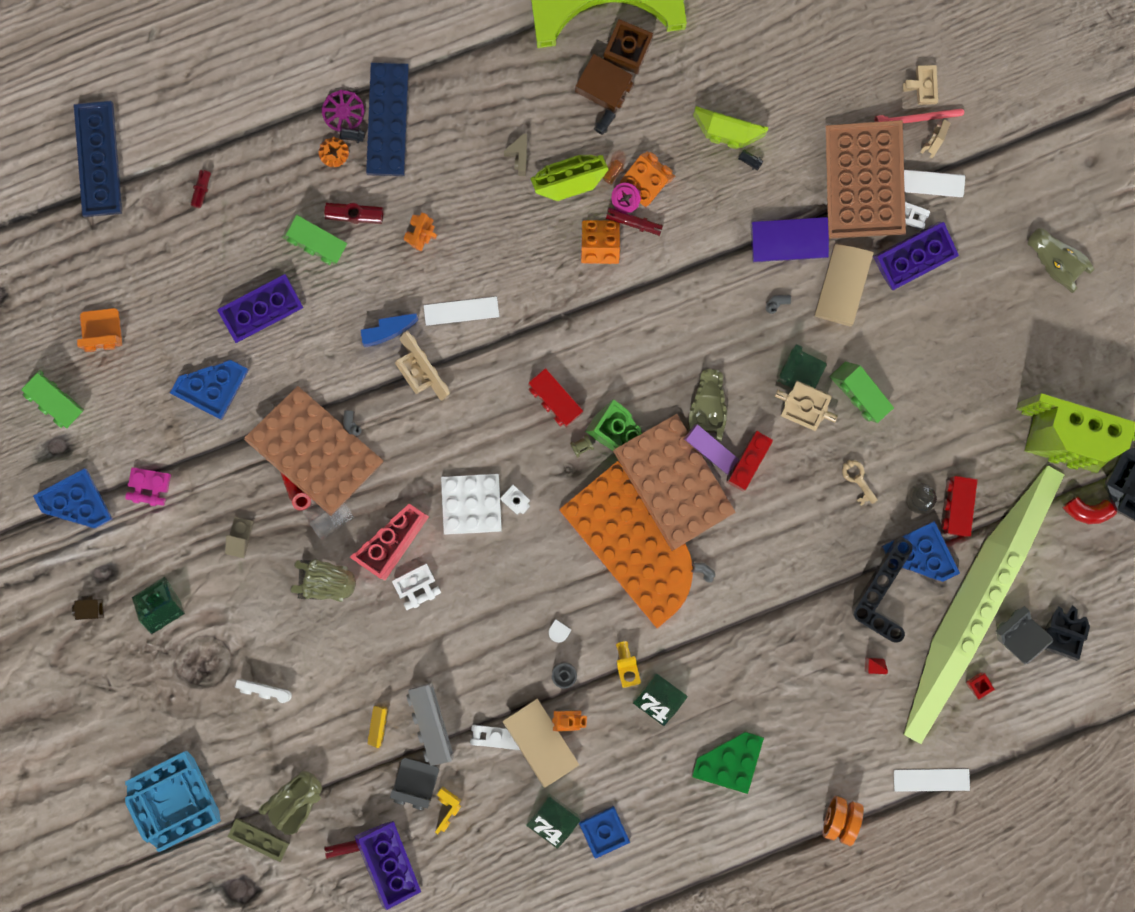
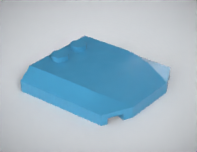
M184 751L125 781V786L127 785L125 804L142 839L155 846L158 852L221 821L220 812L194 757L188 751Z

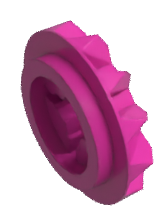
M628 182L617 185L611 196L613 206L623 213L633 212L639 207L641 201L640 191L635 185ZM624 193L626 195L632 194L631 198H629V203L627 200L620 201L625 196Z

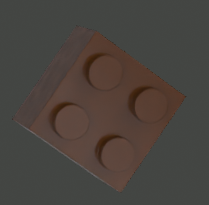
M618 19L604 52V60L638 75L652 43L654 33Z

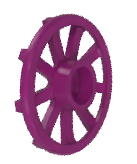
M339 90L327 96L322 106V116L325 123L335 131L340 132L342 120H346L349 126L348 129H355L363 120L364 105L354 92ZM343 94L351 96L346 103H344ZM340 95V104L332 98ZM355 98L359 104L350 107V103ZM331 101L336 108H326V106ZM361 108V116L356 115L351 111L354 109ZM326 112H335L329 119L326 117ZM350 116L358 119L354 126H352L349 120ZM338 117L339 121L336 128L330 122Z

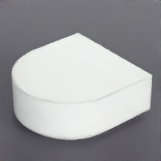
M555 619L549 629V637L554 642H563L568 637L571 629Z

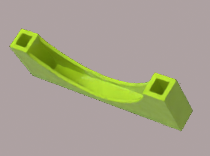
M531 0L537 48L556 46L557 37L572 18L590 7L603 3H625L641 8L657 18L666 27L667 32L685 30L687 22L684 0Z

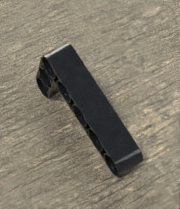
M899 537L892 543L852 608L853 616L858 622L894 643L901 642L904 639V629L899 623L880 613L876 608L912 553L913 546L904 537ZM906 542L907 549L902 552L898 551V545ZM890 559L897 560V565L893 568H889L887 565ZM881 575L887 576V581L884 584L877 583V579ZM876 592L877 596L874 600H868V593ZM865 608L867 610L866 614L862 617L857 616L858 609ZM877 618L883 619V624L879 627L873 625L874 620ZM894 628L900 629V633L896 637L890 635L891 630Z

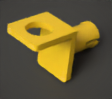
M628 642L617 643L616 647L620 660L616 662L622 687L626 688L640 684L641 680L636 657H631ZM628 671L635 674V679L631 682L624 679V674Z

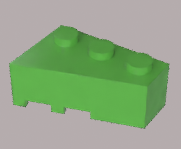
M298 215L291 218L282 235V238L286 239L288 243L303 248V251L309 255H317L327 265H331V263L337 264L347 245L346 242Z
M845 361L829 376L846 394L852 404L859 408L862 412L861 415L868 422L879 423L894 409L861 365Z
M39 370L21 389L24 392L22 395L30 402L35 401L39 405L37 408L45 415L49 413L54 417L53 422L62 428L64 426L68 428L84 409L70 396L62 392L57 387L58 385L53 381H49L43 375L44 373Z

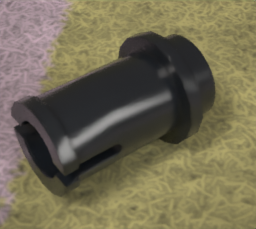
M606 109L600 120L595 122L594 130L601 135L607 133V128L616 115Z
M341 127L340 139L356 141L359 144V142L364 140V131L360 128L355 130Z
M745 149L738 158V160L752 167V170L758 171L763 163L761 157L758 158Z

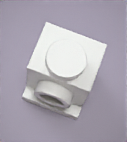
M514 485L500 498L517 515L519 513L524 514L530 507L528 504L530 500ZM516 497L520 499L518 505L513 503V499Z

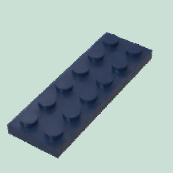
M371 63L367 175L405 176L409 64Z
M112 101L74 104L82 216L94 217L122 214L114 104Z

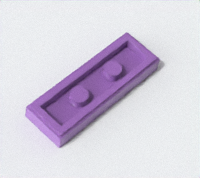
M697 424L693 426L684 438L686 442L725 474H729L739 460Z

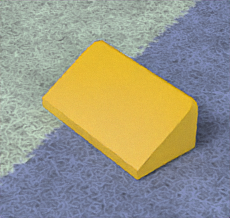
M373 707L368 745L376 748L382 746L388 712L387 707Z

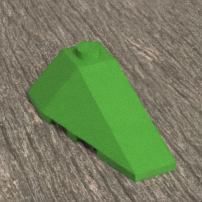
M614 399L594 416L585 430L586 433L612 451L642 434L639 425H636L630 412Z

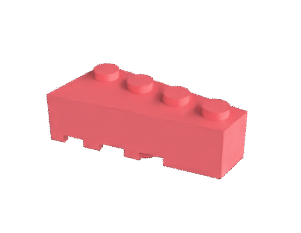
M408 504L384 528H381L374 537L363 544L356 553H353L350 558L378 578L386 580L429 516L413 505Z

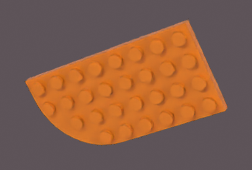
M617 461L561 507L559 511L653 625L659 628L681 608L689 594L693 578L691 556L686 544L673 551L671 550L622 465Z

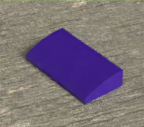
M828 217L752 222L750 225L753 262L829 257Z
M937 222L874 255L873 258L891 290H895L958 257L959 254L945 223Z
M284 274L217 309L233 340L235 343H238L304 307L287 275Z
M394 821L381 824L354 836L380 903L385 910L421 892Z

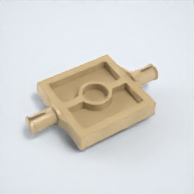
M797 380L789 394L777 390L775 397L785 401L781 416L814 431L817 430L824 418L834 423L836 422L838 415L828 412V405L832 395Z

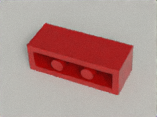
M546 368L528 383L530 386L529 392L535 398L538 396L543 401L541 403L542 407L547 412L551 411L555 415L553 419L560 427L564 425L567 428L583 414V410Z
M759 431L754 432L729 476L727 483L741 491H745L770 448L773 439Z
M953 476L947 481L946 491H948V498L944 501L946 515L941 523V528L944 529L943 534L971 537L978 479Z

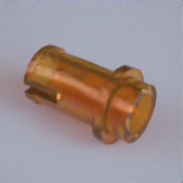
M616 159L614 162L611 161L610 168L602 178L610 185L613 184L620 171L623 172L624 164Z

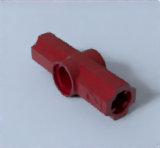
M326 202L324 214L325 220L347 221L353 224H382L384 208L358 205L356 203L340 204ZM352 210L359 211L356 217L349 216Z

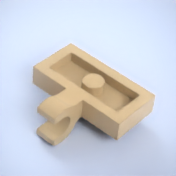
M937 65L917 66L916 80H906L903 83L904 92L917 90L918 105L938 103Z
M944 119L941 125H936L929 142L922 147V154L925 150L929 149L928 152L931 153L930 158L935 156L946 137L950 122Z

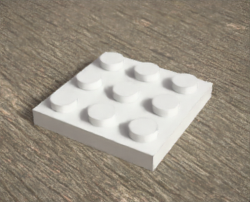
M499 474L441 477L444 535L502 532Z

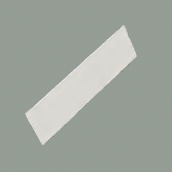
M497 297L424 305L426 326L499 317Z
M969 769L894 770L895 792L970 791Z

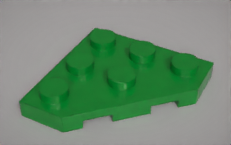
M744 731L735 738L702 754L696 759L691 777L748 794L764 737Z

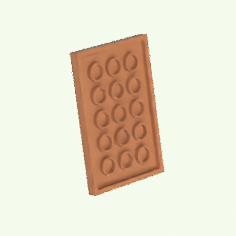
M903 120L827 125L826 161L829 239L906 234Z
M299 386L278 404L244 439L330 516L383 464V460L356 436L350 435L338 420Z
M678 414L613 450L672 551L736 513L701 453L684 440L688 431Z

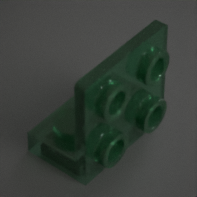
M796 344L793 346L777 382L793 389L797 380L816 388L827 363L803 352V347Z

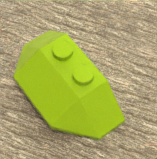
M698 106L695 107L693 114L703 134L709 141L720 144V142L725 143L733 149L744 148L763 138L769 128Z
M578 155L544 166L530 179L536 194L560 201L593 190L608 171V166L603 155Z

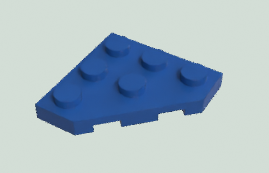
M229 360L216 366L184 374L178 377L170 394L222 420L249 369Z
M85 468L33 495L40 511L44 514L95 529L113 520L88 470Z
M935 521L902 536L909 540L913 546L912 553L902 568L940 582L960 574ZM895 540L882 546L885 554ZM906 542L898 545V551L902 552L907 549ZM890 559L889 563L897 565V560Z

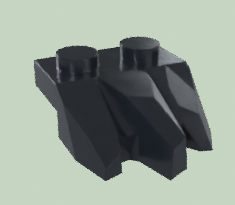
M1073 605L1067 614H1064L1063 609L1058 606L1045 628V631L1053 638V642L1045 650L1075 661L1080 660L1083 644L1088 638L1090 629L1087 617L1077 619L1078 609Z

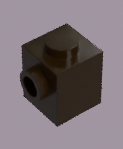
M81 596V600L74 601L72 615L75 616V620L104 618L103 599H93V596Z

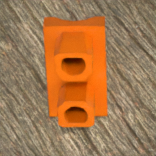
M422 212L421 215H412L410 224L416 228L414 233L409 231L405 233L404 241L416 250L422 251L424 244H428L430 238H437V234L433 233L435 226L432 224L434 220Z
M579 710L554 711V717L552 718L554 723L553 731L580 730V728H586L587 716L581 715Z

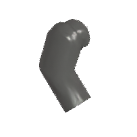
M791 295L772 296L766 303V311L774 314L780 305L791 304Z
M344 410L343 428L350 435L352 434L357 437L361 434V428L353 422L354 411Z
M692 563L693 570L691 572L703 573V579L706 582H713L714 577H716L713 569L705 563Z

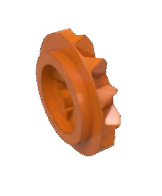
M332 137L325 139L320 144L318 153L325 165L339 167L347 161L349 149L343 140ZM330 146L334 149L338 148V150L336 151L338 158H336L333 154L329 155V153L331 152Z

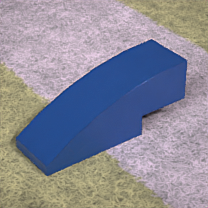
M417 314L378 319L379 327L361 329L363 346L378 345L399 336L418 321Z

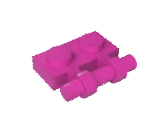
M131 467L128 486L135 487V492H127L125 499L138 504L143 502L155 507L157 505L164 506L166 499L160 498L159 495L160 492L168 493L171 474ZM143 489L153 490L152 495H142Z

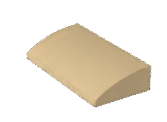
M834 245L815 317L849 327L854 324L874 252L851 246Z
M538 699L533 700L502 721L544 788L579 766L560 733L553 731L554 724Z

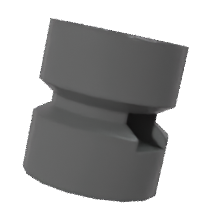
M561 662L553 668L552 680L557 687L567 689L575 684L577 672L572 664Z

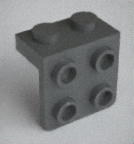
M1025 606L1020 610H1015L1011 618L1006 622H1002L996 630L998 641L1023 664H1029L1053 642V638L1031 618L1030 611Z
M403 758L390 798L394 799L393 802L405 805L406 802L413 804L412 807L415 809H428L439 774V768L420 761Z

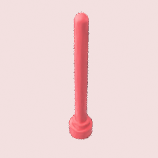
M960 108L892 118L878 115L875 116L874 122L903 120V124L928 121L963 116L964 110Z

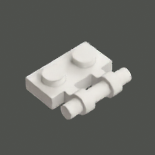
M427 564L392 581L400 599L407 595L410 601L404 603L406 610L413 607L417 608L421 603L427 600L431 601L435 599L436 595L441 593L438 586L433 589L429 586L435 579ZM424 588L425 593L415 597L413 592Z

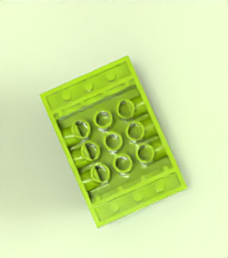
M1041 393L1020 401L1016 408L1022 411L1021 414L1031 417L1034 415L1024 451L1048 458V462L1054 464L1065 463L1067 464L1066 467L1078 470V468L1098 473L1110 460L1129 450L1132 441H1135L1134 421Z

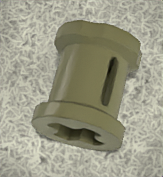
M587 434L584 435V438L574 443L570 442L577 458L580 457V454L590 449L594 450Z

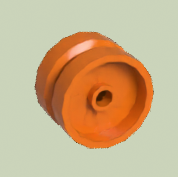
M834 796L825 816L823 837L833 841L839 837V841L842 844L852 846L862 824L863 805L854 801L847 805L845 798Z

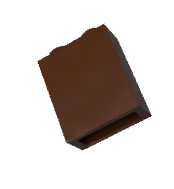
M593 54L575 86V92L615 113L617 108L621 109L623 106L625 93H630L634 86V82H632L633 75Z

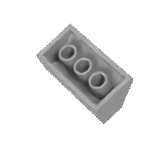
M432 682L409 689V694L406 697L409 706L413 705L415 713H412L414 724H418L420 732H417L419 741L424 743L426 749L423 751L425 761L429 762L430 766L451 762L454 754Z

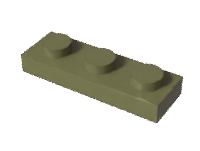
M236 818L227 836L279 862L282 861L290 844L239 818Z

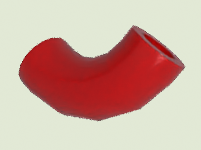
M281 473L293 507L300 511L307 509L311 504V498Z
M1076 496L1062 507L1073 519L1085 524H1101L1117 514L1113 505L1105 499L1097 505L1090 506Z

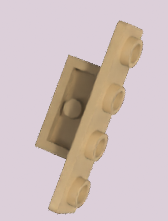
M409 331L404 332L400 337V341L409 354L398 359L395 362L396 366L415 394L431 386L441 401L445 400L450 394L448 386L442 382L436 368L428 361L425 352L421 351L415 337Z

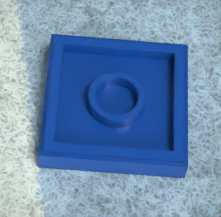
M614 806L579 822L595 859L630 843Z

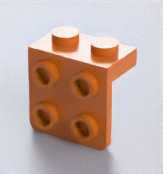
M648 151L639 156L620 180V184L628 182L635 185L640 191V203L644 207L649 206L664 186L675 178V175L672 174L673 171L668 166L662 165L658 161V157Z
M610 220L582 221L581 263L619 264L620 223Z
M116 308L86 311L80 314L82 339H77V346L83 349L84 352H95L96 349L100 348L112 350L116 349L117 346H122L120 316Z

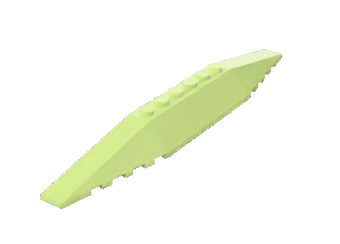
M1046 466L1030 488L1024 492L1020 500L1010 509L1006 517L1000 521L995 527L996 529L984 541L931 641L929 654L925 660L923 674L919 680L920 684L915 694L913 707L903 735L922 744L971 662L1025 561L1062 482L1063 473L1050 466Z

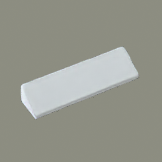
M904 169L905 192L963 197L965 175Z

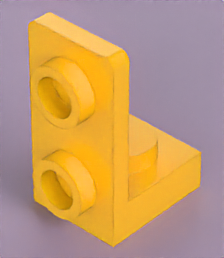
M443 786L437 793L438 800L446 806L450 804L452 807L435 830L436 834H439L440 831L445 832L450 824L448 821L452 814L456 816L462 807L459 805L461 799Z

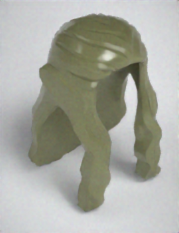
M313 559L309 564L301 563L299 560L295 562L294 566L297 569H303L306 573L303 584L291 586L290 590L292 593H303L306 599L325 600L331 598L339 602H343V599L350 597L354 593L356 586L355 576L348 570V567L335 566L329 562H321L317 559Z
M307 771L300 772L299 775L283 785L276 794L272 795L259 808L260 814L265 815L268 812L272 824L275 825L276 829L284 832L285 835L297 833L301 825L307 820L314 803L321 799V782L312 773Z

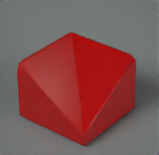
M865 657V672L887 675L888 669L883 658Z
M983 672L966 681L967 686L978 700L995 690L987 675Z

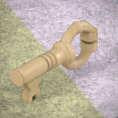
M850 459L843 464V477L849 482L857 483L864 492L863 498L857 499L858 502L861 501V506L866 501H870L871 504L875 503L878 499L863 479L865 473L863 465L858 461ZM856 465L860 473L852 478L847 474V470Z

